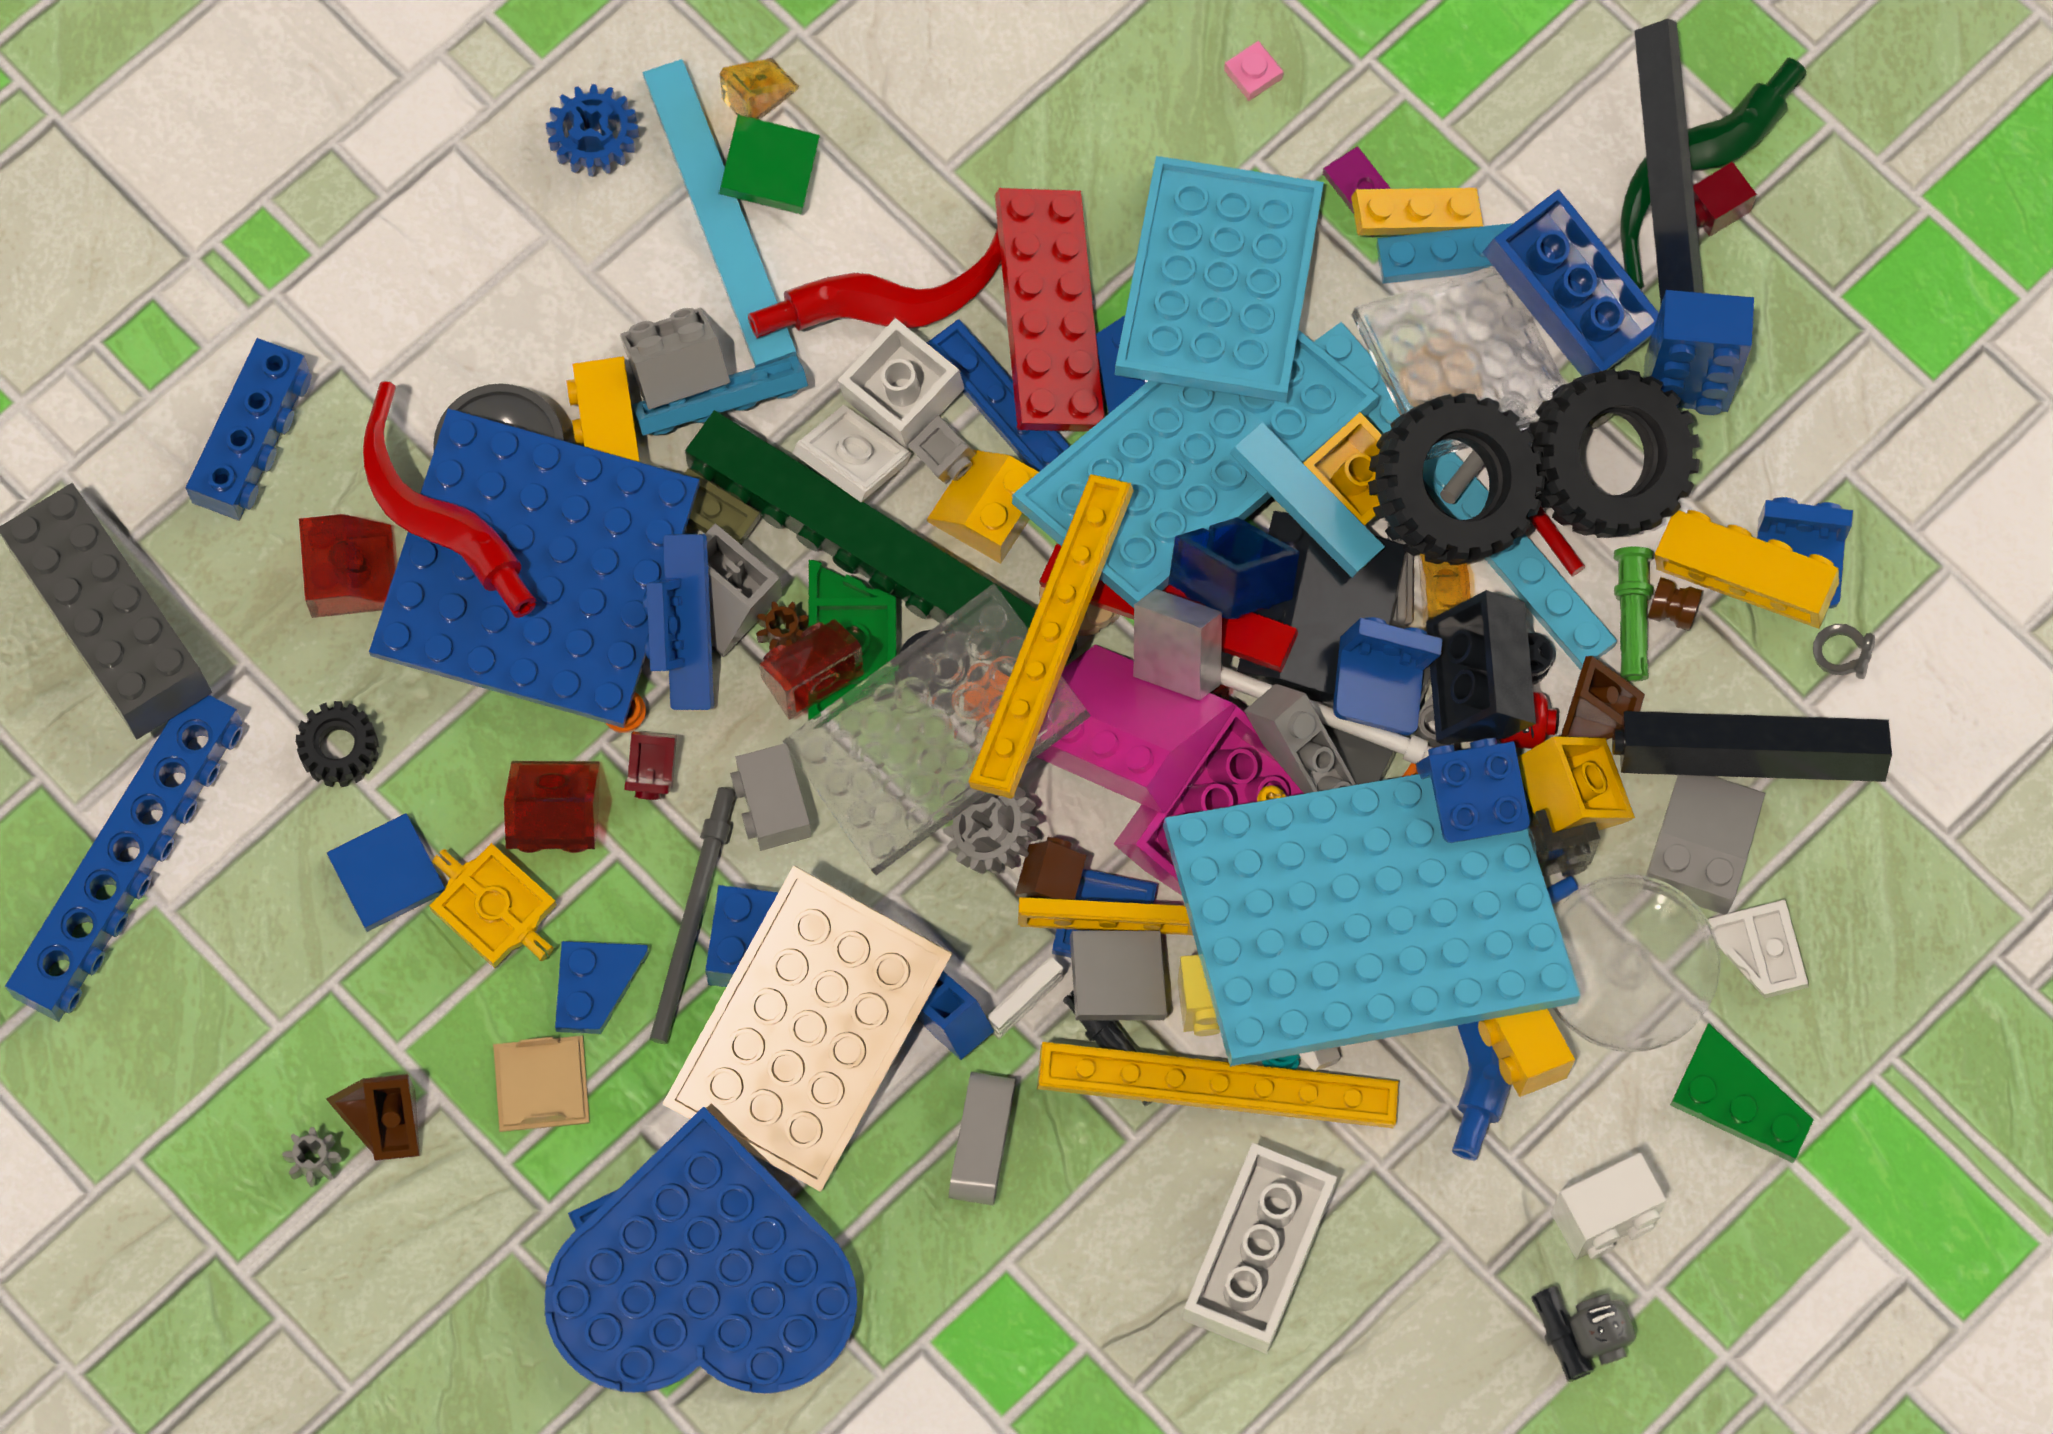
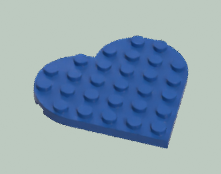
M704 1106L565 1241L551 1264L545 1284L546 1324L561 1356L586 1379L611 1390L629 1393L651 1392L669 1387L682 1381L699 1367L703 1368L718 1381L735 1389L751 1393H779L801 1387L820 1376L837 1360L851 1336L857 1314L855 1278L840 1246Z

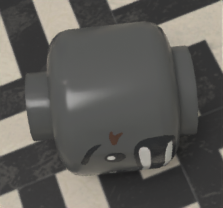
M1609 1294L1577 1304L1575 1306L1577 1313L1573 1314L1570 1318V1326L1581 1355L1587 1359L1599 1358L1601 1365L1627 1357L1624 1348L1635 1342L1636 1333L1625 1304L1621 1300H1611Z

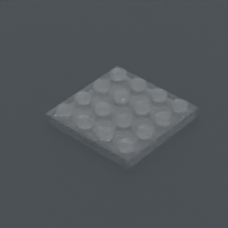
M1494 266L1356 306L1351 314L1400 415L1439 396L1451 394L1453 397L1461 393L1475 394L1479 401L1488 397L1499 402L1498 410L1500 412L1511 409L1520 417L1516 426L1522 431L1529 428L1530 423L1539 420L1540 416L1537 415L1536 410L1541 403L1552 399V392L1565 384L1529 310ZM1453 439L1442 440L1430 448L1425 461L1469 448V446Z

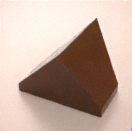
M1585 656L1560 737L1611 739L1613 729H1621L1624 711L1640 712L1645 694L1595 657Z
M409 1074L363 1078L326 1098L329 1104L372 1152L374 1161L419 1156L416 1092Z

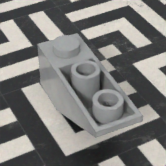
M1274 684L1244 710L1262 744L1304 794L1356 785L1306 693Z

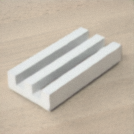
M1053 957L1051 959L1048 958L988 1015V1021L994 1030L992 1034L998 1040L1063 980V967Z

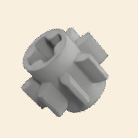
M314 1127L310 1128L309 1135L301 1138L292 1134L293 1149L292 1151L283 1152L282 1155L285 1161L296 1163L289 1171L291 1178L294 1180L303 1174L306 1176L310 1187H314L316 1179L323 1176L332 1180L333 1176L330 1172L332 1163L342 1162L339 1153L328 1151L335 1144L333 1136L330 1134L321 1140L318 1138ZM311 1151L315 1155L318 1154L320 1160L314 1164L310 1160L306 1161L304 1155Z

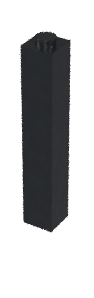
M1624 711L1621 729H1613L1612 754L1620 755L1621 773L1886 782L1892 757L1889 720Z

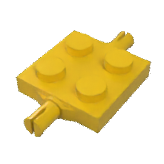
M491 843L476 859L464 865H461L446 849H442L439 852L440 857L436 855L433 858L432 863L440 868L450 879L445 890L429 905L431 911L493 968H496L514 949L522 945L526 946L541 962L547 958L546 953L548 955L552 953L554 947L546 942L536 931L539 923L557 906L556 901L495 845Z

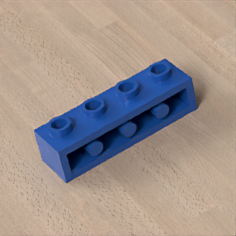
M256 338L185 487L193 504L240 521L245 509L250 510L259 491L258 480L262 472H268L276 457V448L274 446L280 434H286L291 427L294 418L292 408L298 396L303 397L310 386L312 374L309 371L304 355Z

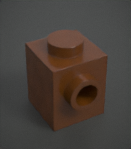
M1048 837L1045 842L1029 844L1027 849L1029 855L1024 859L1015 895L1023 898L1075 900L1087 855L1072 850V843L1055 837Z

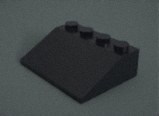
M1273 511L1250 612L1295 627L1299 634L1282 673L1242 658L1239 660L1237 672L1271 685L1278 684L1306 693L1308 699L1312 701L1333 704L1340 636L1360 618L1376 617L1383 619L1387 625H1391L1407 554L1403 550L1404 544L1375 536L1385 547L1352 578L1289 513Z

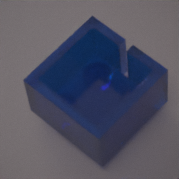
M1236 517L1210 525L1209 530L1200 528L1175 536L1168 584L1184 592L1187 598L1199 601L1212 609L1222 612L1223 618L1238 619L1244 614L1260 609H1268L1275 604L1292 599L1300 551Z

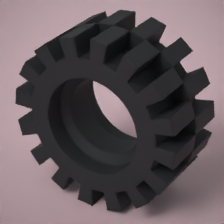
M334 701V707L328 708L327 703L320 704L321 711L315 714L313 710H310L306 714L308 721L304 722L301 720L298 726L300 735L296 734L295 742L302 765L307 773L310 772L314 780L319 783L322 779L326 786L333 787L334 782H339L341 787L348 786L347 780L353 778L358 783L363 780L362 772L365 771L369 774L372 771L373 766L371 762L372 760L377 762L379 755L377 747H379L378 738L372 722L369 721L368 715L363 710L358 712L357 707L349 703L347 708L343 706L342 701ZM333 730L347 731L354 738L352 751L340 759H331L321 752L322 739Z

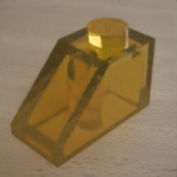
M1418 555L1424 631L1427 632V620L1471 598L1469 572L1466 563L1462 565H1450L1448 562L1434 564L1426 562L1425 555Z

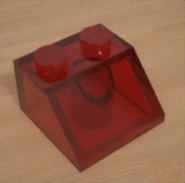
M345 514L300 518L299 528L305 602L311 617L317 618L382 611L396 570L391 524Z
M835 619L825 625L819 622L810 626L801 634L800 640L788 647L786 645H779L773 648L764 656V661L759 664L762 680L788 720L864 675L861 645Z
M511 761L504 797L506 849H518L526 853L537 852L541 849H562L569 853H579L586 849H595L598 832L600 761Z

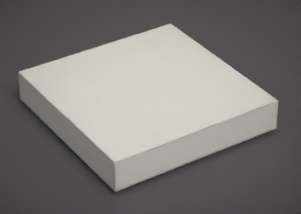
M842 405L798 441L792 454L855 499L863 502L908 463L912 453L854 411Z

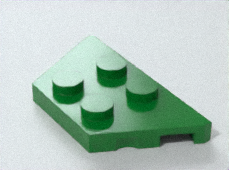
M809 560L808 721L809 725H816L897 686L896 597L879 589H870L862 581L847 574L843 577L824 568L823 564L819 561Z

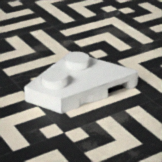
M1785 900L1702 920L1704 932L1764 998L1808 988V981Z

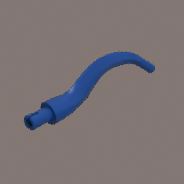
M1568 876L1547 887L1552 905L1579 891L1572 876ZM1478 1022L1457 1025L1468 1057L1469 1069L1457 1106L1458 1110L1464 1115L1452 1148V1153L1460 1158L1471 1161L1477 1160L1489 1123L1499 1122L1511 1085L1505 1082L1500 1073L1499 1059L1492 1046L1488 1047L1483 1042L1478 1030Z

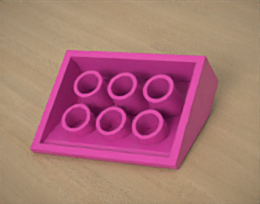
M1095 644L1064 668L1030 755L1165 814L1236 707L1232 702L1211 693L1199 701L1133 677V660Z
M1236 705V708L1165 814L1141 804L1114 843L1119 850L1145 872L1181 896V889L1163 828L1166 817L1257 802V796L1261 789L1271 785L1279 787L1287 797L1304 794L1265 748L1247 715Z

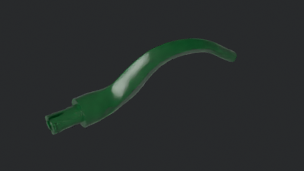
M1788 57L1766 84L1756 83L1729 115L1719 120L1687 129L1691 171L1729 164L1742 157L1757 145L1787 112L1788 105L1786 99L1806 76L1805 67L1797 60ZM1646 157L1640 163L1630 181L1623 202L1620 222L1624 270L1639 289L1644 284L1638 237L1643 218L1651 204Z

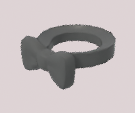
M1847 624L1827 626L1817 634L1813 642L1815 661L1823 671L1832 675H1846L1856 672L1858 679H1865L1868 663L1872 658L1871 653L1875 645V636L1872 633H1866L1863 636L1856 628ZM1836 635H1844L1851 638L1862 650L1858 659L1842 665H1835L1824 658L1822 648L1829 638Z

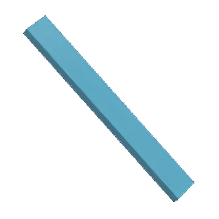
M683 59L644 71V81L754 366L759 367L797 356L787 327L759 338L754 336L750 328L748 314L776 304L777 300L737 198L719 194L725 167Z

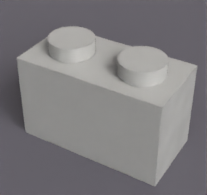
M787 743L735 756L738 771L730 773L736 798L745 797L749 812L742 813V819L748 839L756 837L759 849L762 851L810 838V823Z

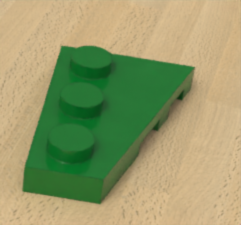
M1709 1023L1670 1106L1792 1163L1795 1162L1814 1121L1811 1116Z

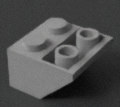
M693 308L679 309L673 312L670 318L655 323L651 321L639 322L631 326L629 331L620 334L637 385L648 410L730 383L717 336L701 308L695 310Z
M715 523L705 533L708 552L711 645L714 650L724 657L758 622L757 615L765 614L771 608L772 602L778 601L782 596L781 580L778 575Z

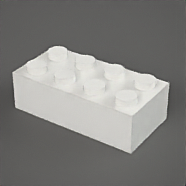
M1252 1143L1185 1305L1182 1320L1267 1354L1334 1190L1337 1177Z

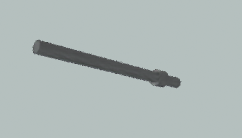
M718 788L710 819H705L700 835V838L704 840L650 1035V1040L656 1043L667 1044L720 846L726 844L730 825L727 824L735 792L728 788Z

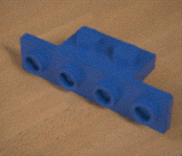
M668 534L663 537L665 579L646 583L647 590L643 597V609L648 616L649 633L645 641V653L650 660V671H669L670 706L673 710H709L714 707L707 537L705 534Z

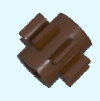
M773 601L771 604L772 610L767 615H757L758 624L765 628L756 633L758 643L769 642L771 656H774L777 651H787L792 657L798 642L808 644V635L800 630L808 626V615L797 617L795 602H791L788 607H778V604ZM784 624L789 632L782 634L776 626Z

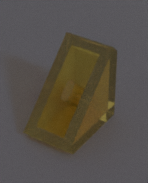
M772 58L723 67L719 73L722 100L736 115L739 114L759 120L793 95L799 87Z

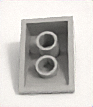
M1677 775L1642 888L1723 915L1728 914L1734 902L1747 861L1765 793L1714 776Z

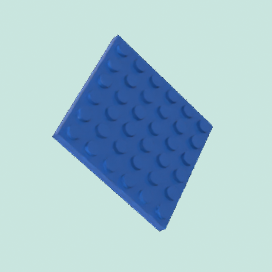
M448 408L420 494L432 499L462 506L477 514L492 527L520 562L521 570L518 576L536 599V606L529 614L515 618L496 590L488 591L484 589L461 555L449 548L408 532L369 650L370 656L624 728L646 658L645 641L649 634L648 616L643 609V597L647 590L646 583L665 579L663 537L668 534L685 533L700 485L699 479Z

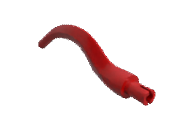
M998 228L990 246L981 259L966 272L943 285L928 289H914L865 273H850L826 277L784 292V301L749 313L748 322L754 336L759 338L788 326L794 325L798 331L835 318H852L886 327L896 318L907 328L923 327L942 320L972 300L995 273L1001 263Z
M388 381L381 382L366 426L363 444L364 469L375 500L384 513L398 526L416 536L449 548L461 555L484 589L488 591L496 590L515 618L529 614L536 606V599L518 576L521 570L520 562L496 531L477 514L462 506L432 499L415 492L396 473L390 461L384 438L385 424L396 386Z

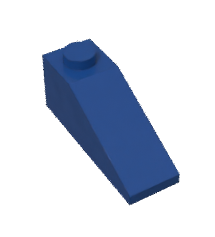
M943 971L917 1019L938 1041L962 1060L991 1035L994 1030L978 1001Z

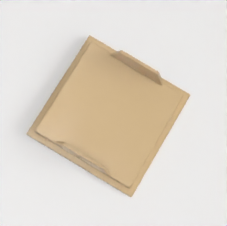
M583 1036L546 1037L493 1044L500 1132L590 1123Z

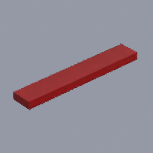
M1057 543L1039 580L1043 588L1046 587L1062 547ZM1099 579L1089 604L1134 620V608ZM1169 584L1162 590L1163 592L1222 612V652L1282 673L1299 634L1297 628L1173 584Z

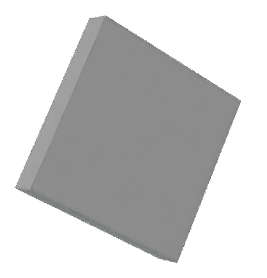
M1072 931L1070 947L1076 1020L1165 1019L1167 1010L1160 931Z

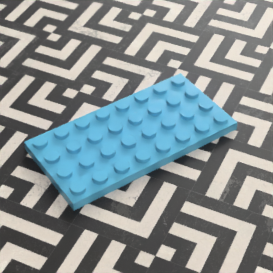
M1298 330L1286 402L1148 381L1012 495V504L1062 546L1090 474L1131 483L1134 492L1099 579L1134 608L1135 603L1154 589L1162 591L1272 497L1230 454L1231 450L1263 422L1304 463L1359 412L1365 417L1378 405L1379 395Z

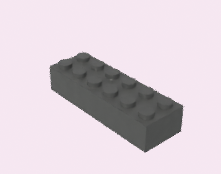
M70 483L0 526V535L11 554L136 740L212 693L199 666L73 483Z

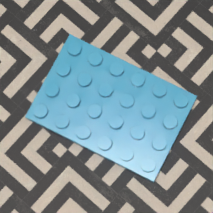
M1156 156L1116 360L1115 375L1286 402L1324 182Z

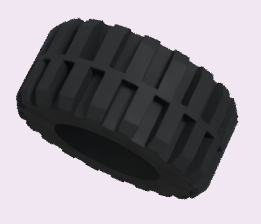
M1612 369L1584 375L1552 392L1553 398L1543 401L1536 410L1537 415L1540 416L1539 420L1529 425V430L1535 438L1531 446L1532 452L1540 451L1543 464L1536 466L1537 476H1545L1544 490L1536 497V499L1542 502V508L1551 507L1555 511L1552 514V518L1561 525H1572L1573 532L1584 536L1593 534L1597 538L1638 534L1641 531L1651 530L1661 525L1664 517L1673 516L1681 508L1678 500L1683 497H1689L1694 486L1692 482L1688 481L1689 474L1698 473L1700 463L1699 459L1692 458V448L1700 447L1698 434L1690 435L1688 425L1693 423L1694 420L1689 410L1680 412L1676 405L1680 403L1681 398L1673 390L1664 392L1661 390L1662 382L1652 376L1642 378L1639 371L1628 369L1622 371ZM1604 413H1614L1627 420L1637 431L1644 450V464L1638 481L1630 491L1620 495H1608L1596 488L1585 475L1580 462L1579 446L1583 431L1592 418Z
M1461 393L1453 397L1451 394H1447L1411 408L1410 411L1400 415L1390 424V431L1381 435L1376 444L1380 452L1372 456L1369 470L1376 472L1375 480L1368 482L1369 495L1378 496L1380 505L1373 508L1377 520L1384 517L1387 519L1390 526L1385 532L1392 541L1401 538L1405 542L1403 546L1404 551L1412 556L1423 554L1425 555L1426 562L1434 564L1448 562L1450 565H1462L1492 556L1514 544L1513 540L1515 538L1523 536L1529 529L1531 524L1528 518L1538 514L1542 503L1535 496L1537 492L1544 490L1545 476H1537L1536 466L1543 464L1541 452L1533 453L1529 442L1535 439L1529 428L1521 431L1516 426L1520 417L1511 409L1500 412L1498 410L1499 402L1488 397L1479 401L1475 394ZM1453 439L1468 445L1480 456L1487 469L1489 477L1488 498L1482 511L1471 519L1456 520L1445 515L1432 503L1425 490L1423 465L1426 455L1433 445L1442 440Z

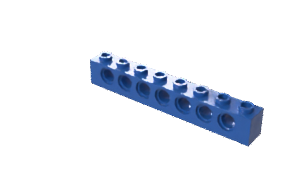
M208 695L168 721L6 983L5 987L14 999L57 1022L61 1020L65 1012L69 1014L74 1010L82 994L80 987L88 974L94 975L98 971L104 960L105 952L103 950L112 936L117 937L124 929L128 920L126 912L135 898L141 899L149 888L151 871L158 861L163 862L170 854L174 845V838L172 837L181 823L187 824L192 818L197 807L196 798L204 786L209 787L216 779L220 770L218 762L226 749L232 750L238 743L243 727L241 726L242 720L236 708ZM197 736L208 737V742L203 748L199 750L187 748L193 738ZM174 773L186 775L184 781L179 786H165V781L170 775ZM151 810L163 812L158 822L151 825L142 823V819L147 812ZM130 847L140 849L138 856L133 861H119V856L125 849ZM105 885L116 886V891L111 898L107 900L96 899V893L101 887ZM84 922L93 924L92 931L86 937H72L73 930L77 925ZM60 960L70 962L69 968L64 974L60 976L49 975V970L55 962Z

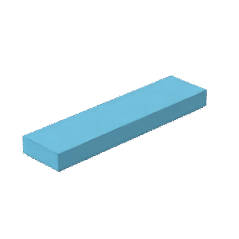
M1263 422L1231 450L1230 454L1352 578L1385 547Z

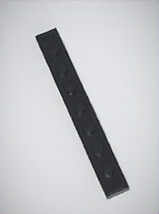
M1668 18L1634 31L1661 304L1666 290L1703 293L1677 21Z

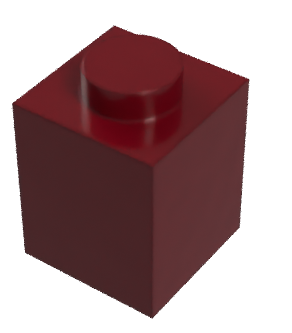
M1733 161L1693 185L1697 227L1702 226L1710 237L1752 211L1757 193Z

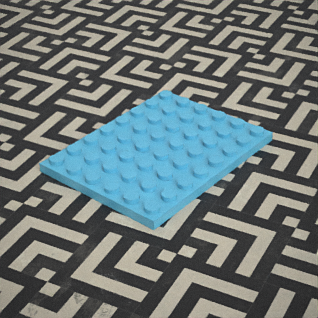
M1420 774L1177 815L1164 819L1163 828L1230 1066L1577 1004L1581 995L1528 828L1520 832L1455 843L1446 842L1441 832L1431 778L1421 779Z

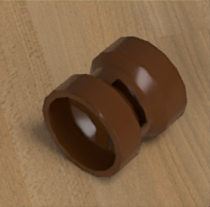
M1660 577L1647 618L1658 622L1669 618V621H1673L1677 628L1689 631L1702 590L1690 586L1685 589H1676L1672 580Z

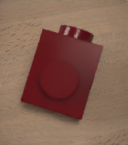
M635 731L631 733L628 778L625 780L624 790L635 791L634 797L645 800L661 799V794H669L673 788L677 735Z

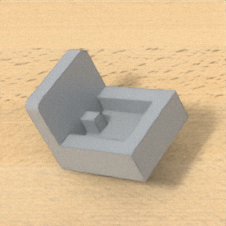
M939 415L907 445L932 470L935 476L945 484L950 479L956 481L966 474L972 466L970 460L976 455Z

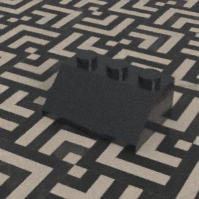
M1485 590L1426 621L1427 635L1442 638L1441 655L1430 664L1437 743L1473 742L1488 738L1506 739L1536 724L1525 602Z

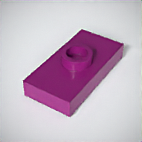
M1358 146L1323 168V176L1353 214L1351 196L1356 189H1391Z

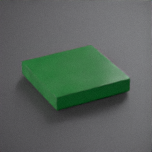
M738 114L719 194L802 214L820 135Z

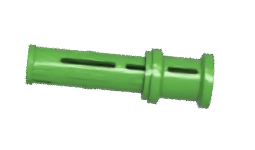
M1639 546L1622 547L1614 550V560L1618 562V585L1614 586V595L1620 601L1621 609L1620 676L1631 682L1644 681L1649 678L1647 663V601L1653 595V586L1649 584V561L1653 559V551Z

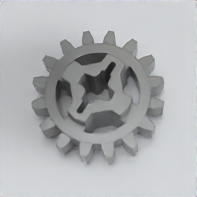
M967 784L968 796L963 798L955 795L953 799L959 805L957 810L946 811L945 814L953 820V825L943 829L944 834L953 838L947 845L948 850L958 855L956 861L966 867L970 866V869L979 874H983L987 869L993 874L998 875L1000 874L1002 863L1014 869L1016 867L1014 857L1017 854L1024 857L1029 855V852L1024 847L1026 841L1032 842L1037 840V836L1029 832L1031 826L1039 823V818L1029 813L1036 806L1035 803L1025 797L1026 791L1019 786L1013 799L972 789Z

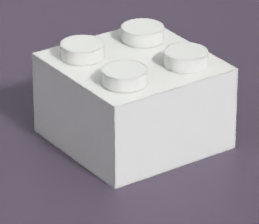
M896 318L837 379L843 398L907 450L909 449L907 445L938 415L940 416L965 389L959 369Z
M1640 1152L1560 1191L1550 1213L1575 1259L1577 1260L1588 1254L1590 1259L1594 1260L1615 1248L1613 1243L1618 1239L1628 1235L1631 1240H1634L1652 1231L1655 1228L1653 1223L1661 1218L1659 1214L1667 1199Z

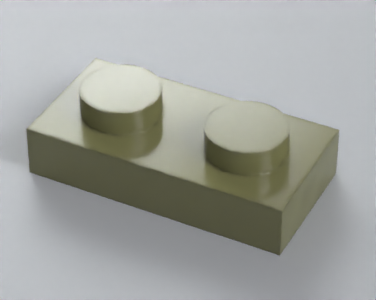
M688 468L683 475L697 478L700 481L688 523L704 533L716 523L742 545L761 519L760 513Z

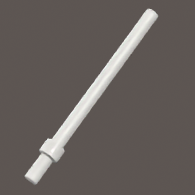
M1221 665L1220 684L1255 698H1259L1273 686ZM1309 699L1323 724L1403 754V759L1416 764L1418 761L1429 756L1428 750L1434 748L1428 745V740L1413 734L1411 738H1408L1398 733L1339 719L1334 715L1333 708Z

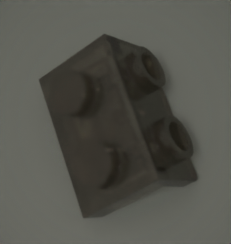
M1545 809L1535 812L1532 824L1528 827V836L1534 853L1537 855L1543 877L1560 872L1563 877H1568L1587 870V865L1592 863L1601 839L1596 822L1552 833Z

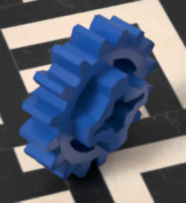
M592 84L589 93L585 94L579 86L574 87V98L570 99L562 94L560 96L562 108L551 107L549 110L550 117L553 120L546 123L547 135L551 136L548 138L549 148L551 151H557V160L560 164L570 160L571 171L574 173L581 166L587 167L589 176H593L595 168L599 166L602 167L606 174L611 173V162L615 161L623 166L625 164L623 151L628 153H634L635 151L633 139L639 137L638 125L634 124L637 121L636 112L634 109H628V101L625 96L614 100V90L611 87L605 90L604 94L598 93L596 84ZM568 121H570L572 128L568 131L569 136L566 138L564 135ZM619 122L621 125L617 139H615L613 131L617 129L616 124Z

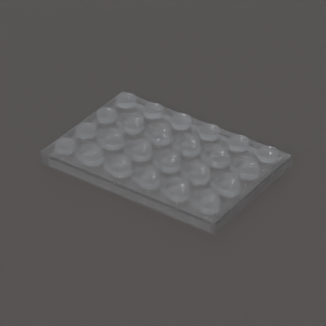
M992 584L782 741L787 743L789 752L869 869L876 876L987 794V792L972 789L968 781L1028 632V628L995 584ZM1062 675L1027 763L1091 716Z

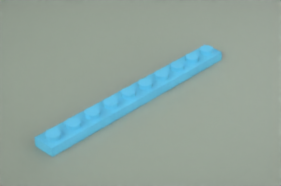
M1342 322L1314 341L1321 349L1379 395L1378 405L1365 418L1381 434L1390 431V424L1400 415L1410 411L1411 407L1402 396L1397 385ZM1442 440L1433 445L1426 455L1423 465L1425 490L1447 516L1456 520L1471 519L1482 511L1489 492L1474 477L1455 503H1446L1441 498L1440 492L1463 464L1448 444ZM1525 534L1513 540L1514 544L1507 549L1484 558L1520 601L1525 602L1526 608L1580 670L1585 656H1593L1598 660L1615 647L1617 640Z

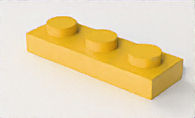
M1477 188L1356 189L1351 196L1357 236L1410 235L1483 226Z

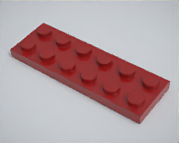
M999 188L995 194L1017 430L1089 431L1104 418L1081 191Z

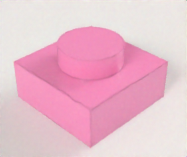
M1259 41L1224 64V71L1248 101L1283 79V70Z

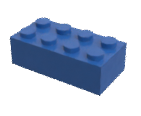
M1559 189L1497 235L1482 251L1581 376L1610 370L1651 338L1658 317V311Z
M1666 290L1646 351L1644 378L1652 376L1662 382L1661 390L1664 392L1673 390L1681 398L1680 403L1676 405L1677 408L1696 409V412L1703 415H1717L1721 412H1728L1752 347L1754 297Z

